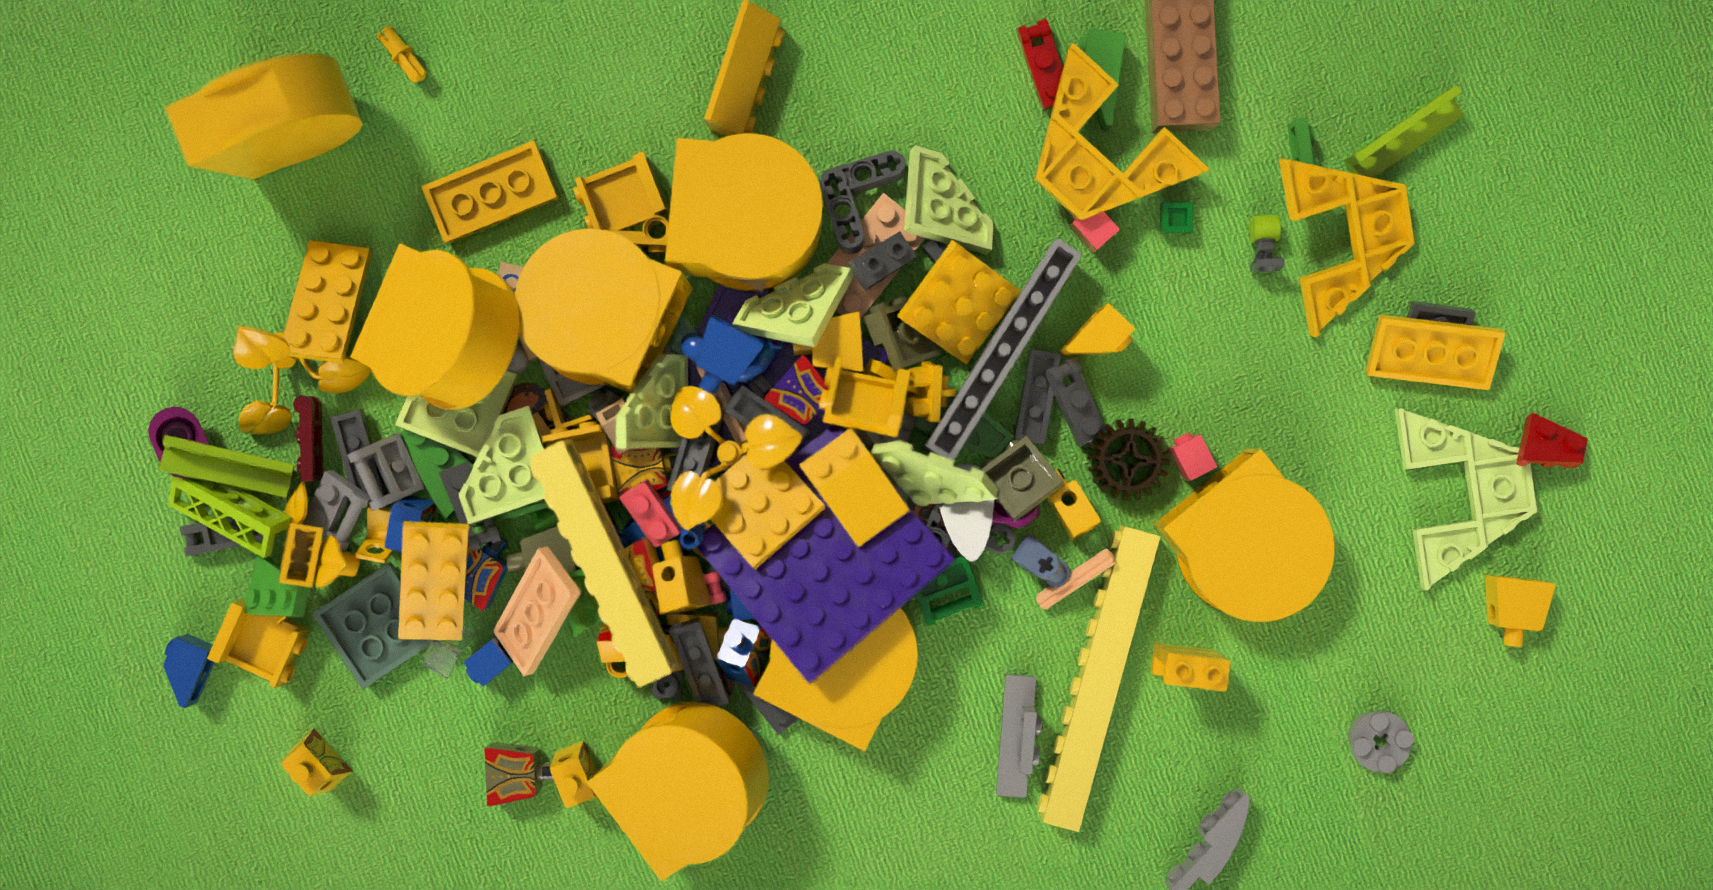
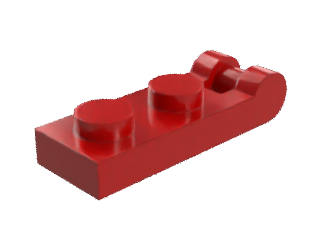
M1044 18L1036 21V25L1027 28L1024 25L1016 28L1042 110L1053 107L1063 71L1049 23ZM1040 36L1042 45L1033 47L1031 39Z

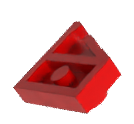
M1532 413L1525 420L1516 465L1526 466L1529 463H1541L1542 467L1559 465L1565 468H1576L1584 462L1588 438Z

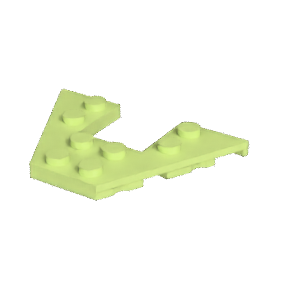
M1394 409L1403 469L1464 461L1472 520L1412 529L1420 586L1423 590H1429L1430 586L1449 572L1457 570L1463 562L1478 555L1491 542L1503 534L1506 535L1519 522L1527 520L1537 512L1531 464L1529 463L1526 466L1516 465L1519 452L1517 447L1473 434L1470 431L1447 425L1437 420L1405 411L1404 409Z

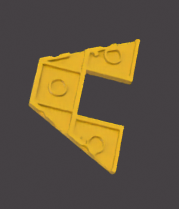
M1073 42L1068 48L1034 178L1038 184L1074 217L1081 221L1209 170L1200 159L1165 127L1155 135L1123 173L1088 142L1078 130L1119 84Z
M1280 158L1279 164L1290 220L1296 221L1345 205L1354 260L1299 278L1309 335L1316 338L1320 335L1319 331L1336 315L1340 316L1351 301H1356L1371 286L1370 282L1382 270L1387 271L1396 262L1399 255L1407 252L1415 244L1406 185Z

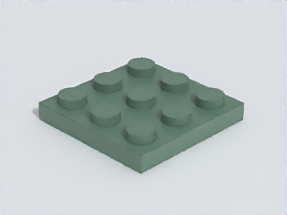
M392 562L387 563L312 613L362 690L437 641L398 639L401 576Z

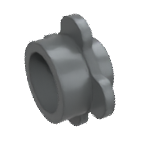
M680 671L671 672L656 679L652 689L653 697L656 699H679L682 691L679 689L680 680L683 678ZM669 682L670 686L665 687L664 683Z

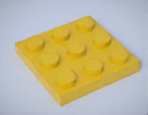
M952 240L897 316L967 365L1020 294L1021 290Z
M746 454L715 481L721 489L723 498L718 512L710 519L756 570L826 507L784 460L769 468H759L748 461Z

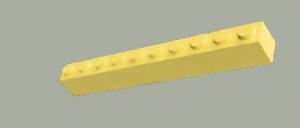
M1120 525L1118 531H1113L1110 548H1113L1112 554L1116 559L1115 564L1102 572V577L1105 578L1103 588L1097 590L1094 598V606L1097 607L1094 619H1089L1086 627V636H1089L1086 648H1081L1077 664L1081 666L1078 677H1073L1070 685L1069 694L1073 695L1070 707L1065 706L1062 714L1061 723L1065 724L1062 736L1057 735L1054 743L1053 753L1057 754L1054 765L1050 764L1047 769L1045 782L1049 783L1046 794L1040 795L1037 812H1041L1040 816L1043 823L1076 832L1080 830L1159 544L1160 536L1123 525Z

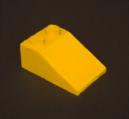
M851 428L800 464L805 475L858 548L910 511Z

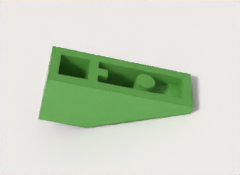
M1089 28L1085 38L1080 37L1078 47L1119 84L1126 34ZM1118 86L1096 110L1101 129L1104 131H1108L1113 125Z

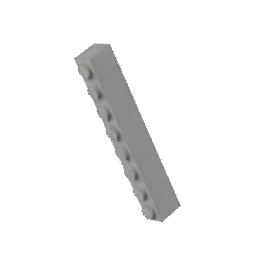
M1057 237L1050 244L922 450L951 460L956 458L1081 258L1082 253Z

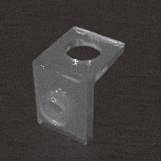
M463 625L462 635L464 640L462 642L432 640L422 664L448 679L460 654L473 640L476 633Z

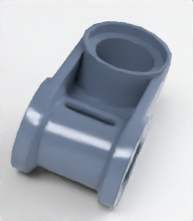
M1029 533L1011 556L1019 565L1053 587L1065 585L1071 575L1068 564Z

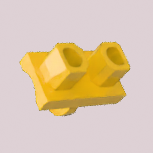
M930 361L921 362V366L908 369L910 370L908 384L912 387H920V397H908L906 400V412L908 414L922 417L930 422H940L941 407H947V398L949 396L957 395V388L948 386L949 376L942 375L943 366L934 365Z

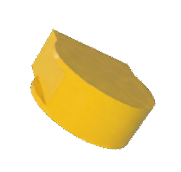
M297 54L277 57L239 68L215 79L197 93L165 107L189 167L253 180L282 167L297 164L324 154L350 140L362 127L361 118L339 62L331 56L322 54Z
M735 134L716 141L677 138L665 257L667 266L681 271L684 276L709 278L721 286L744 292H756L758 289L752 288L734 278L767 281L763 289L764 291L772 289L798 275L813 257L819 244L822 230L821 189L813 169L805 158L783 141L761 134Z
M590 228L569 231L542 245L530 257L520 273L514 293L519 309V332L531 351L562 376L586 385H611L632 394L656 357L664 353L693 287L681 271L647 258L633 242L617 233Z
M399 243L350 357L370 367L378 382L391 392L403 396L420 395L431 405L442 409L459 410L467 408L479 402L493 390L511 362L519 334L517 300L506 280L490 270L469 268L463 260L445 251L430 250L419 252Z
M1245 449L1153 524L1176 553L1180 571L1194 593L1209 605L1242 620L1253 622L1275 621L1299 612L1321 592L1333 566L1335 551L1334 535L1324 509L1307 490L1285 479L1261 449Z
M901 607L811 685L772 640L770 660L753 695L865 751L882 717L891 712L901 702L914 679L917 666V642L914 630L904 609Z
M682 702L668 706L651 717L642 729L631 736L621 746L617 754L586 783L658 878L663 881L687 864H699L716 859L735 844L743 833L744 828L754 820L765 802L769 787V772L764 752L758 740L742 721L726 710L711 704Z

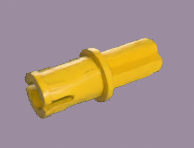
M392 26L383 28L382 31L386 36L379 32L377 39L391 54V61L394 64H398L413 83L424 80L427 71L414 56L413 48L403 42Z

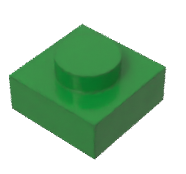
M1193 202L1160 203V234L1193 233Z

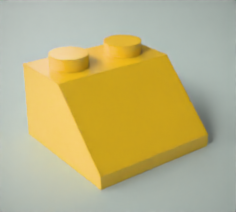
M1107 303L1100 307L1058 352L1062 356L1105 355L1111 352L1116 354L1118 351L1122 352L1132 342L1134 338L1130 334L1136 328Z

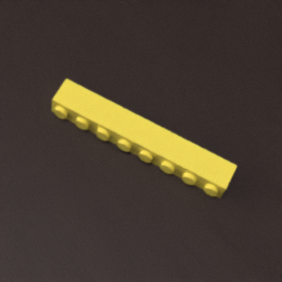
M562 440L530 456L532 474L543 485L546 492L544 493L545 501L549 508L555 511L559 519L558 528L564 538H568L573 549L571 551L572 558L575 564L582 568L586 576L585 585L592 596L595 595L600 606L598 608L599 615L602 621L609 625L613 633V645L619 653H622L627 663L625 667L629 678L633 682L635 681L639 688L673 672L680 665L573 440Z

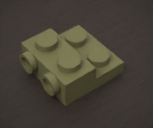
M906 296L890 301L889 307L886 302L869 308L871 314L863 317L874 346L884 344L894 371L942 354L939 345L897 316L908 301Z
M1027 436L1021 440L1012 441L1005 448V452L997 458H989L980 467V470L985 472L998 488L995 500L1002 505L1014 522L1064 486V481Z

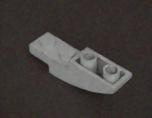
M1239 787L1235 791L1227 792L1221 799L1220 807L1214 813L1209 812L1200 821V827L1197 831L1205 840L1191 847L1187 854L1188 857L1181 865L1177 864L1170 869L1164 882L1169 890H1188L1199 877L1209 885L1223 869L1240 839L1248 814L1250 797Z

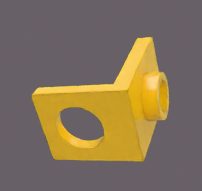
M553 389L544 390L548 404H544L545 412L549 422L554 421L556 428H572L579 424L596 420L593 415H587L565 422Z
M368 506L367 538L355 553L356 558L386 563L393 553L392 550L386 549L384 546L391 508L382 507L372 511L371 506ZM373 547L382 548L384 552L379 554L369 553L367 550Z

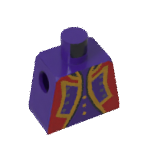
M802 355L763 399L805 426L814 417L827 429L832 425L823 422L825 409L819 408L822 391H829L830 387L824 385V379L809 360Z

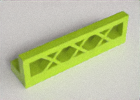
M1455 85L1344 160V163L1353 174L1372 178L1376 177L1463 117L1465 114L1454 100V97L1462 93V91Z
M165 435L162 443L165 449L159 466L160 471L287 499L295 471L294 464Z
M172 476L169 506L263 558L271 556L275 534L287 529L291 523V516L241 489L194 478L183 479ZM181 491L187 493L192 505L180 500ZM202 503L211 506L216 518L208 515ZM227 516L235 519L240 529L239 532L232 528ZM251 530L264 535L262 544L256 541Z

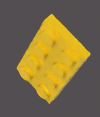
M534 140L421 186L445 244H450L559 199L541 152Z
M309 240L283 339L290 346L288 356L344 364L372 257L370 248Z
M1379 314L1365 372L1368 376L1489 390L1506 333L1498 328Z
M404 521L398 639L462 641L469 524Z

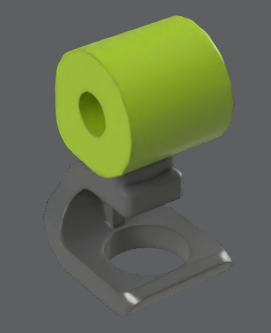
M1277 214L1252 215L1250 217V243L1257 244L1255 258L1250 266L1251 272L1280 271L1285 265L1283 258H1272V253L1275 250L1273 243L1279 241L1281 234L1280 219Z

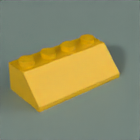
M742 0L704 118L710 131L726 136L744 133L753 134L757 117H754L753 114L756 105H762L766 94V88L763 87L765 77H771L776 62V59L772 58L775 47H781L785 35V30L781 29L780 18L747 0Z

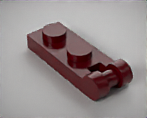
M302 395L295 398L293 402V407L299 413L300 426L296 430V440L300 445L297 472L301 475V481H321L323 477L322 404L320 399L315 396Z

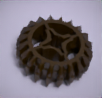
M1120 419L1115 420V431L1110 424H1106L1104 428L1107 431V436L1097 432L1095 436L1101 443L1099 445L1092 442L1089 444V447L1097 450L1096 455H1086L1087 460L1096 461V465L1087 467L1088 472L1098 471L1099 474L1094 476L1092 481L1093 483L1104 481L1100 487L1101 492H1106L1112 487L1110 497L1117 498L1120 491H1122V500L1128 501L1130 492H1132L1135 500H1140V489L1146 495H1151L1150 483L1155 487L1162 485L1156 479V476L1166 477L1168 474L1166 471L1160 470V466L1170 464V460L1161 459V454L1168 453L1169 448L1158 447L1164 441V437L1152 438L1157 430L1155 427H1151L1144 432L1146 422L1140 421L1135 429L1134 419H1127L1126 428H1124L1123 422ZM1125 435V440L1122 442L1119 452L1105 454L1109 444L1114 439ZM1134 435L1146 443L1151 457L1138 453L1136 442H1134ZM1129 451V456L1135 459H1142V462L1134 461V464H1130V467L1127 468L1126 463L1114 460V458L1127 456L1125 452ZM1105 463H1113L1118 466L1120 477H1122V484L1117 483L1110 477ZM1150 466L1148 473L1143 479L1131 484V480L1134 478L1138 467Z

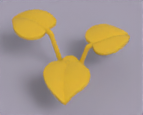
M239 325L233 348V356L236 363L250 369H262L271 362L273 363L271 403L254 401L248 404L239 415V428L245 434L267 435L282 431L290 424L292 419L290 410L285 406H277L279 369L291 368L297 359L300 360L314 379H319L318 386L321 391L334 394L345 393L360 386L368 378L372 371L371 368L346 356L344 364L323 361L318 367V372H316L305 358L288 356L290 346L283 339L284 332L272 334Z
M686 386L679 388L676 391L670 413L671 424L674 430L680 436L688 439H696L706 431L708 435L720 444L717 456L721 462V465L704 472L701 477L694 472L688 471L679 476L675 481L671 491V504L674 515L684 529L690 530L694 526L709 520L718 512L723 496L719 485L715 481L707 479L709 476L722 470L726 471L729 466L732 467L746 454L748 461L756 467L769 468L775 466L794 452L803 436L782 419L774 415H761L754 418L747 426L745 431L747 443L741 445L734 441H726L710 428V426L718 423L722 416L721 407L717 399L709 392L698 387Z
M301 481L292 492L286 504L284 513L292 517L291 523L302 525L307 516L308 498L306 481ZM329 535L325 540L321 539L318 563L316 564L314 574L315 586L323 588L339 575L354 577L360 563V559L355 557V553L341 551L338 539L335 536ZM275 616L278 624H282L281 621L286 618Z

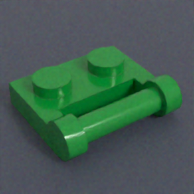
M963 555L954 558L955 562L916 594L927 627L936 624L935 620L973 606L975 608L984 606L968 560ZM968 587L970 595L930 609L929 601Z

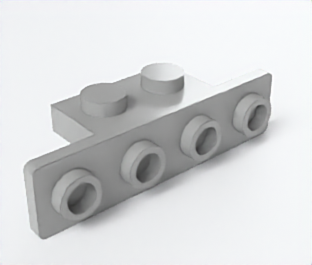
M1007 674L1005 676L996 785L998 796L1025 798L1027 796L1028 774H1032L1033 765L1038 766L1039 747L1034 746L1035 735L1041 734L1042 718L1037 716L1034 708L1036 678L1034 676Z

